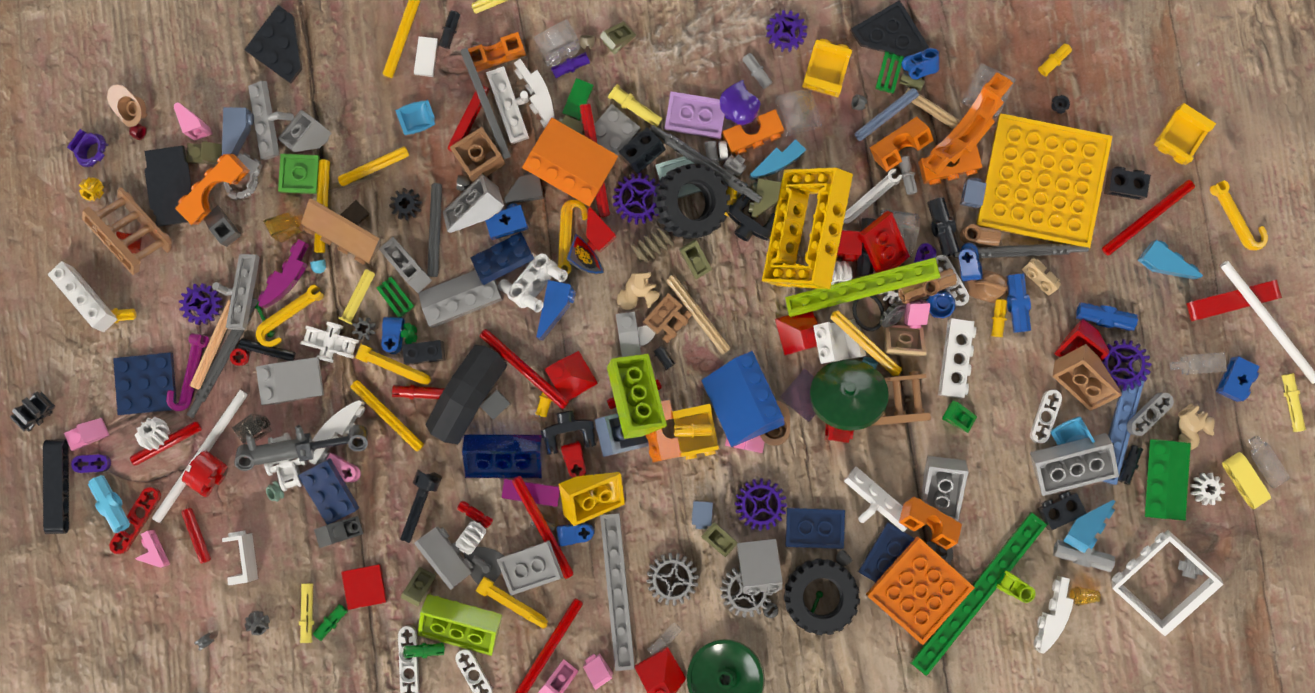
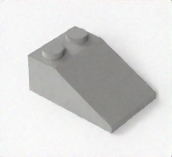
M481 174L443 211L447 231L452 233L490 219L495 214H498L504 206L499 187Z
M319 357L256 367L261 405H274L324 395Z
M927 456L924 470L921 500L937 508L947 516L954 518L956 521L959 519L968 476L966 460Z

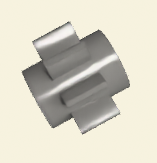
M739 154L736 157L731 155L723 165L726 171L736 177H739L747 166L743 164L745 159Z
M1186 557L1185 561H1179L1178 570H1182V576L1197 579V575H1203V571L1189 558Z

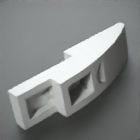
M521 59L514 63L516 67L514 72L520 80L522 78L527 83L525 88L529 94H534L529 98L531 102L529 107L535 115L537 113L542 118L540 122L545 128L551 117L555 119L550 94L538 70L531 74Z
M358 400L338 411L321 427L312 441L339 438L337 436L338 433L342 436H346L347 433L349 434L350 428L356 425L354 424L356 418H360L364 413L365 402ZM330 447L316 449L313 460H309V462L318 465L325 461L329 455L327 452Z
M1057 576V579L1053 581L1052 590L1054 595L1053 599H1050L1049 602L1050 614L1042 612V616L1038 619L1039 633L1038 636H1035L1034 647L1040 653L1044 654L1055 643L1069 619L1074 599L1067 597L1069 578Z

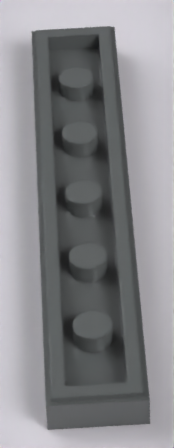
M468 48L462 49L460 51L503 159L509 158L511 154Z

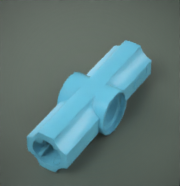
M105 476L94 477L89 481L88 486L97 501L95 503L96 509L102 516L106 517L114 533L126 530L130 522L121 507L123 502L120 496L112 491Z

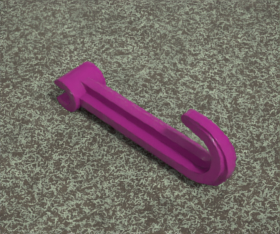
M191 333L189 336L191 350L179 402L176 404L173 402L174 391L168 390L166 402L172 410L183 411L191 404L194 388L190 384L200 364L203 348L209 343L208 336Z

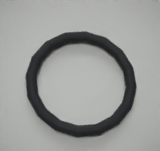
M875 295L869 296L878 304L882 316L884 308L881 301ZM860 299L854 300L852 307L853 317L860 328L866 331L879 329L881 327L880 321L875 327H867L860 322L856 311L857 303Z

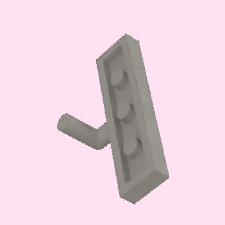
M259 81L249 85L248 88L260 159L267 160L279 156L274 121L277 119L292 121L294 115L278 111L272 113L267 81Z
M239 254L233 288H227L218 282L212 285L214 290L223 295L231 296L226 328L230 330H247L260 259L256 254Z

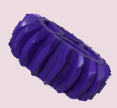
M638 173L637 179H635L634 174H631V180H628L626 176L624 177L625 184L621 181L618 182L621 189L614 188V191L619 195H613L612 198L618 200L613 203V206L619 207L616 210L617 214L623 212L621 219H625L628 216L627 222L631 223L632 218H634L635 225H638V219H642V223L646 224V217H648L649 221H652L651 214L656 217L659 215L654 213V208H657L656 203H653L649 210L645 204V200L649 198V195L657 196V193L654 191L656 186L660 184L653 186L656 181L654 178L648 182L649 175L642 179V174ZM633 185H644L649 189L639 191ZM629 189L632 196L627 200V203L623 204V194ZM634 193H635L638 197H641V196L643 197V198H641V200H642V205H641V203H639L638 201H635V202L633 201V200H635V195H634ZM638 207L643 213H633L627 209Z
M1122 339L1121 345L1115 340L1114 347L1111 344H1107L1110 353L1102 360L1118 388L1122 386L1123 391H1126L1128 385L1131 390H1134V383L1140 387L1142 385L1141 381L1146 382L1147 380L1145 375H1150L1151 372L1146 369L1151 367V363L1146 362L1150 359V356H1143L1146 353V349L1139 351L1141 346L1139 343L1134 347L1132 346V340L1127 345L1125 339ZM1124 351L1129 352L1133 355L1125 357L1118 352ZM1113 356L1116 366L1110 371L1108 359ZM1136 360L1140 363V372L1135 375L1132 364ZM1121 362L1128 363L1127 369L1120 367ZM1125 374L1130 379H1120L1116 375Z
M760 478L759 484H757L755 479H752L753 486L746 482L745 485L748 489H739L744 493L743 496L736 495L737 498L741 499V502H735L736 506H741L740 509L736 510V513H743L739 517L740 520L746 517L747 520L744 525L747 526L752 522L751 529L754 530L756 524H758L759 531H762V525H765L766 529L769 530V523H772L775 527L777 526L774 521L775 519L782 521V518L778 516L779 513L786 514V511L781 510V507H787L786 503H781V500H785L786 496H779L783 490H775L778 486L777 483L770 487L771 480L769 479L766 481V485L763 484V478ZM758 488L768 489L762 497H756L750 493ZM772 494L775 496L777 503L775 511L768 505ZM746 498L750 499L754 504L749 515L745 508ZM753 498L759 501L765 499L766 503L764 504H766L765 507L768 508L769 511H767L765 508L757 509L756 501H754ZM762 511L771 515L766 520L754 519Z

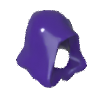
M744 80L733 84L722 93L720 109L726 119L738 125H746L753 122L757 117L761 103L757 97L748 92Z

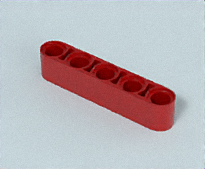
M1277 280L1249 287L1261 303L1282 298ZM1234 290L1186 303L1192 322L1246 308L1250 304L1239 290Z

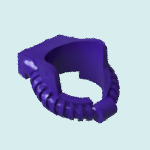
M80 129L67 148L74 152L81 166L93 167L97 161L101 162L104 158L106 146L109 144L106 143L102 135L88 134ZM98 143V152L94 157L88 159V149Z

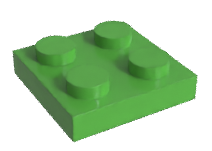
M280 154L278 192L317 194L320 156Z

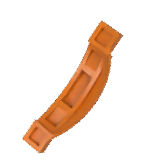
M996 72L992 79L983 86L977 99L963 119L940 144L933 148L923 165L939 176L950 161L955 164L965 150L971 152L995 121L992 117L1003 105L1004 102L1001 98L1013 82Z

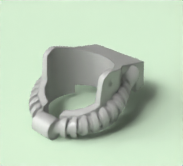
M240 153L237 158L250 170V179L246 185L247 189L237 193L233 191L229 183L223 182L226 192L229 193L228 197L234 200L248 198V196H251L256 191L258 175L263 166L260 164L261 161L255 158L254 160L250 159V156L246 153L243 155Z

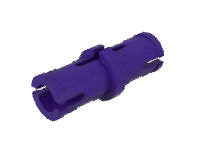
M586 52L571 59L567 58L566 61L551 67L555 78H558L566 73L575 72L576 69L590 64Z

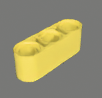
M1241 452L1222 462L1226 473L1250 508L1256 509L1271 499L1266 487Z

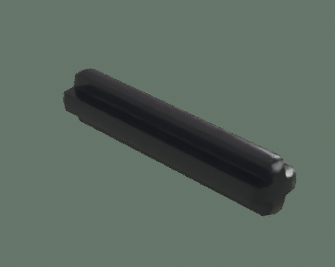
M244 338L239 343V348L287 361H294L296 353L274 346L266 347L259 342Z

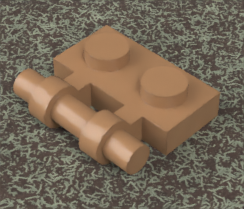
M668 293L643 323L657 335L661 330H664L666 334L662 340L668 344L671 339L678 335L677 332L682 326L688 324L692 314L686 310L681 315L678 311L683 305ZM674 316L677 322L670 328L667 323Z

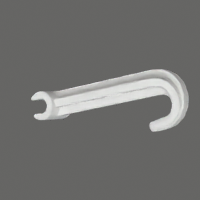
M896 169L890 170L883 180L845 212L843 224L852 222L892 186L899 184L902 175L893 179L891 176L895 174Z

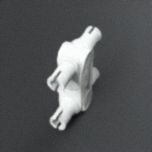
M532 253L534 260L528 262L529 265L513 284L503 279L498 283V289L506 293L508 298L514 301L520 308L529 307L535 312H540L543 308V302L536 299V296L552 277L559 282H564L567 279L568 273L560 269L546 254L536 255Z

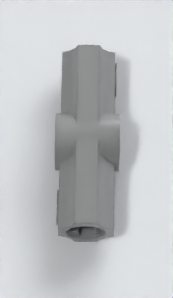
M1057 540L1053 548V556L1073 561V563L1090 568L1091 566L1111 572L1115 565V556L1095 551L1093 548H1088L1083 553L1061 540Z

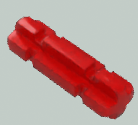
M461 501L457 507L459 511L465 512V515L478 523L480 522L485 528H489L493 522L492 518L484 516V513L473 506L470 507L465 501Z

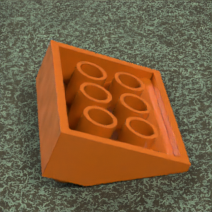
M551 117L522 168L590 207L616 162L618 155Z

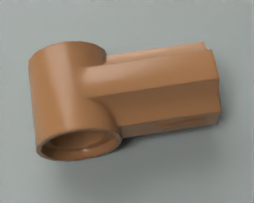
M972 224L960 231V239L964 243L999 246L1001 232L999 229L978 227ZM968 229L973 231V239L968 237Z

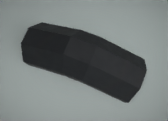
M473 346L445 387L425 424L431 435L445 443L457 445L460 443L480 405L507 367L506 362L498 353L486 346Z

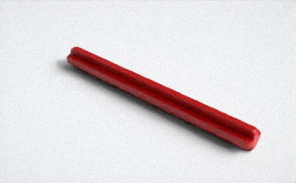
M582 104L580 105L584 135L597 143L591 105ZM605 182L596 195L599 217L610 216Z
M1191 180L1184 182L1103 246L1102 251L1107 256L1111 255L1193 190L1195 184Z
M484 329L481 332L480 337L555 404L561 409L568 405L569 401L489 330Z
M521 476L514 478L512 483L544 542L550 541L564 578H570L574 575L573 570Z
M576 598L573 600L515 693H528L583 606L580 600Z

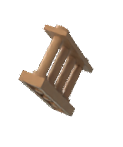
M120 187L117 194L118 200L98 212L93 211L90 206L83 210L82 220L129 272L134 275L139 272L140 260L160 247L167 253L170 252L172 240L136 204L133 196ZM123 205L130 212L129 215L111 226L106 225L102 221L103 217ZM135 219L143 226V228L123 240L115 235L116 231ZM148 233L156 240L136 254H132L128 249L130 244Z
M920 371L909 372V376L884 378L886 382L893 383L894 416L886 417V413H884L871 426L931 420L930 413H925L924 409H922L919 379L927 378L926 374H921ZM912 380L915 410H913V414L906 415L905 411H903L900 381Z

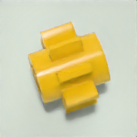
M88 177L79 184L81 187L79 190L80 195L86 200L95 201L96 198L100 199L104 194L102 191L104 186L97 178Z

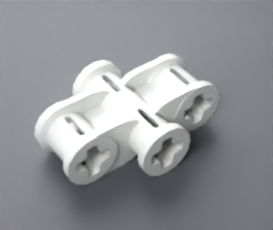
M327 322L326 331L310 326L305 327V337L300 344L321 349L319 355H317L320 360L333 363L332 357L334 353L354 359L353 353L359 340L340 336V330L344 326Z
M284 433V436L268 438V444L291 440V437L288 433ZM299 458L293 461L290 459L264 464V467L269 476L277 472L282 491H287L288 488L294 486H303L298 477L301 474L298 465H307V461L300 462Z

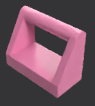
M180 103L174 104L181 130L185 135L194 141L212 135L210 127Z

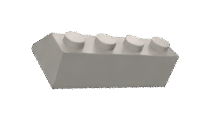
M476 270L418 293L422 310L431 328L503 300L496 280L483 285Z
M1107 433L1092 436L1095 440L1094 443L1088 437L1030 452L1033 469L1042 496L1119 477L1113 443Z

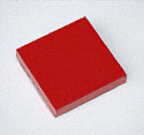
M381 564L341 572L348 610L387 602Z

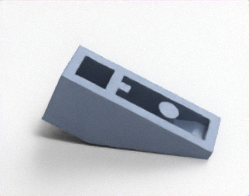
M223 107L222 155L234 154L237 157L248 137L251 125L254 123V118L251 111L247 108Z

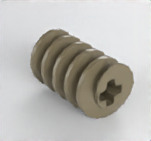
M658 227L657 234L653 231L650 232L651 239L645 235L644 242L637 240L638 247L631 244V248L640 262L644 260L648 263V256L654 259L655 251L658 254H662L661 247L667 251L668 243L674 246L671 236L665 229L662 230Z

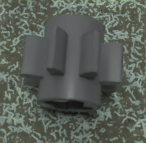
M359 317V322L352 324L355 326V331L352 333L359 334V340H362L363 337L370 340V335L376 334L373 331V327L376 324H370L371 319L368 317L365 321ZM363 325L368 327L366 329V333L361 331L363 329Z
M254 611L245 618L246 631H251L252 635H262L266 632V629H269L268 623H270L268 615L264 616L263 611Z

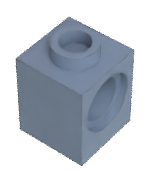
M970 178V180L965 181L960 205L980 208L983 205L987 183L981 182L982 180L978 178Z
M693 501L692 525H696L695 529H707V526L712 525L713 502Z

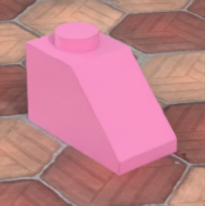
M915 300L905 304L904 323L906 325H910V328H921V325H927L930 303L924 300Z
M592 654L585 659L586 663L583 668L595 690L612 679L613 672L601 654L597 656Z
M563 659L538 693H564L579 671Z

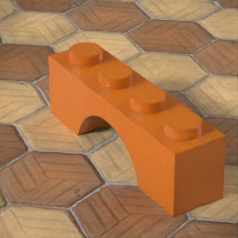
M223 154L217 160L218 164L205 172V177L202 181L196 182L191 187L192 191L178 201L179 205L175 209L191 225H199L211 212L208 199L210 191L216 184L220 182L238 184L250 172L234 154Z

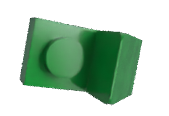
M954 400L949 404L942 417L944 421L966 433H969L977 418L971 411Z

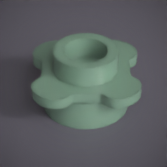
M277 481L268 485L266 494L271 501L278 502L280 498H284V491H282Z

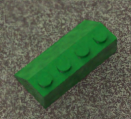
M1150 439L1145 517L1186 521L1191 443Z

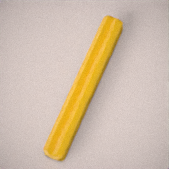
M403 146L338 176V181L341 186L348 185L408 157L409 152Z

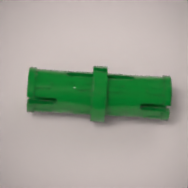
M338 604L329 616L323 618L324 621L313 632V635L322 641L332 629L337 627V623L348 613V610L343 605Z
M425 642L421 643V645H405L403 649L404 658H427V656L444 655L445 652L444 643L427 644Z

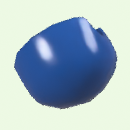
M940 290L934 296H928L926 302L930 303L929 312L934 318L949 317L955 310V299L948 291Z

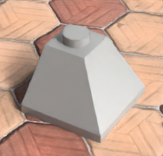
M300 110L277 139L293 152L320 148L328 141L332 133L303 110Z

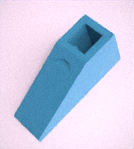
M1161 240L1151 242L1138 258V261L1152 272L1194 280L1203 276L1195 265L1185 262L1181 254L1172 252L1168 248L1169 246Z
M1111 500L1079 517L1072 525L1064 542L1083 553L1088 548L1092 549L1098 540L1095 538L1096 534H1101L1107 525L1103 523L1106 518L1110 519L1115 511L1112 508L1115 500Z

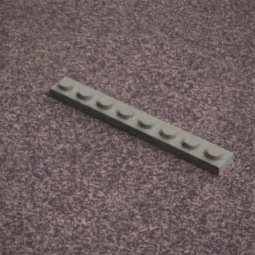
M620 513L600 515L615 671L635 669Z

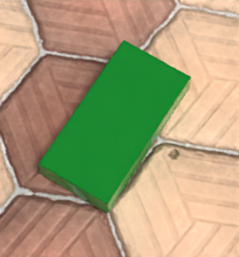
M576 78L562 114L580 121V105L587 104L594 85Z

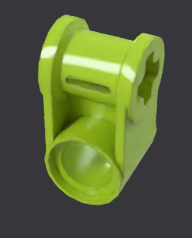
M1007 570L1001 583L996 586L1004 593L1024 603H1029L1035 598V589Z

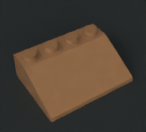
M309 199L301 222L302 226H304L303 230L311 235L318 234L321 236L320 240L328 245H331V243L338 246L337 250L345 255H348V253L354 255V260L364 265L366 262L370 265L381 246L380 238L317 201Z

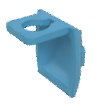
M428 100L414 102L395 110L404 135L415 134L435 125V117Z
M1080 416L1070 419L1050 431L1057 445L1088 437L1092 443L1095 442Z

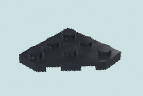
M900 0L850 30L861 47L889 52V54H896L897 56L907 57L929 49V46Z
M277 5L244 50L292 84L302 71L299 42L295 27L296 22L292 14Z

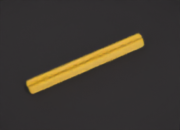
M408 0L383 70V75L388 78H393L420 0Z
M322 159L319 160L317 202L328 208L330 161ZM316 233L314 252L325 253L326 243L321 241V236Z
M838 310L832 313L830 316L831 320L894 377L900 375L902 368Z
M356 380L352 383L351 389L415 451L418 452L423 448L424 443L360 381Z

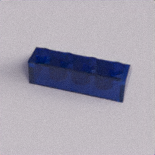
M464 434L462 455L465 478H516L518 476L522 478H542V435Z

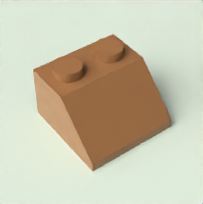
M482 127L450 147L472 183L481 174L487 177L505 165L502 155Z

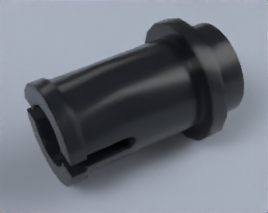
M661 345L653 351L654 357L657 356L665 370H667L676 363L666 351L667 347L664 348Z

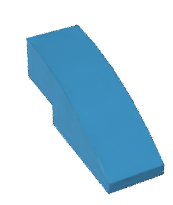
M796 139L783 152L776 147L750 174L749 178L751 180L764 178L787 168L805 154L806 149Z

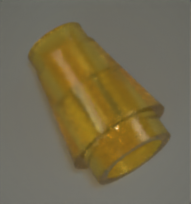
M1076 586L1070 590L1069 598L1074 599L1073 604L1080 606L1100 602L1101 594L1098 590Z

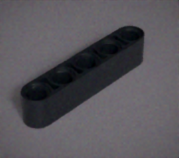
M66 439L45 440L43 443V530L45 534H66L69 530V445Z

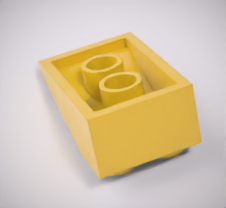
M620 472L577 476L559 483L563 515L573 526L625 505Z

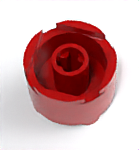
M203 451L189 464L192 467L189 472L185 470L182 482L206 498L210 495L215 485H220L225 479L223 473L228 466L208 451Z

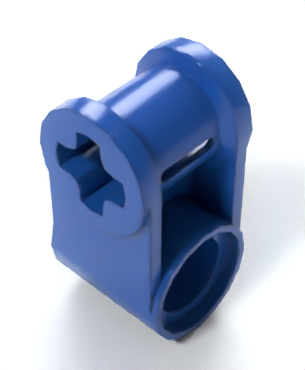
M929 48L909 55L903 59L902 68L908 71L909 76L914 80L934 74L940 68L939 51Z
M965 243L961 247L959 254L962 281L983 279L978 248L973 243Z
M383 318L381 345L383 350L390 354H397L402 349L403 338L401 337V330H404V318ZM396 343L392 348L388 347V344Z
M582 523L576 526L572 524L557 526L559 546H567L587 542L594 535V527L589 523ZM583 528H585L586 531H590L587 537H585L584 534L580 533L583 530Z

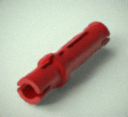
M413 384L410 386L393 385L392 397H405L410 400H414V398L439 399L445 388L418 387Z

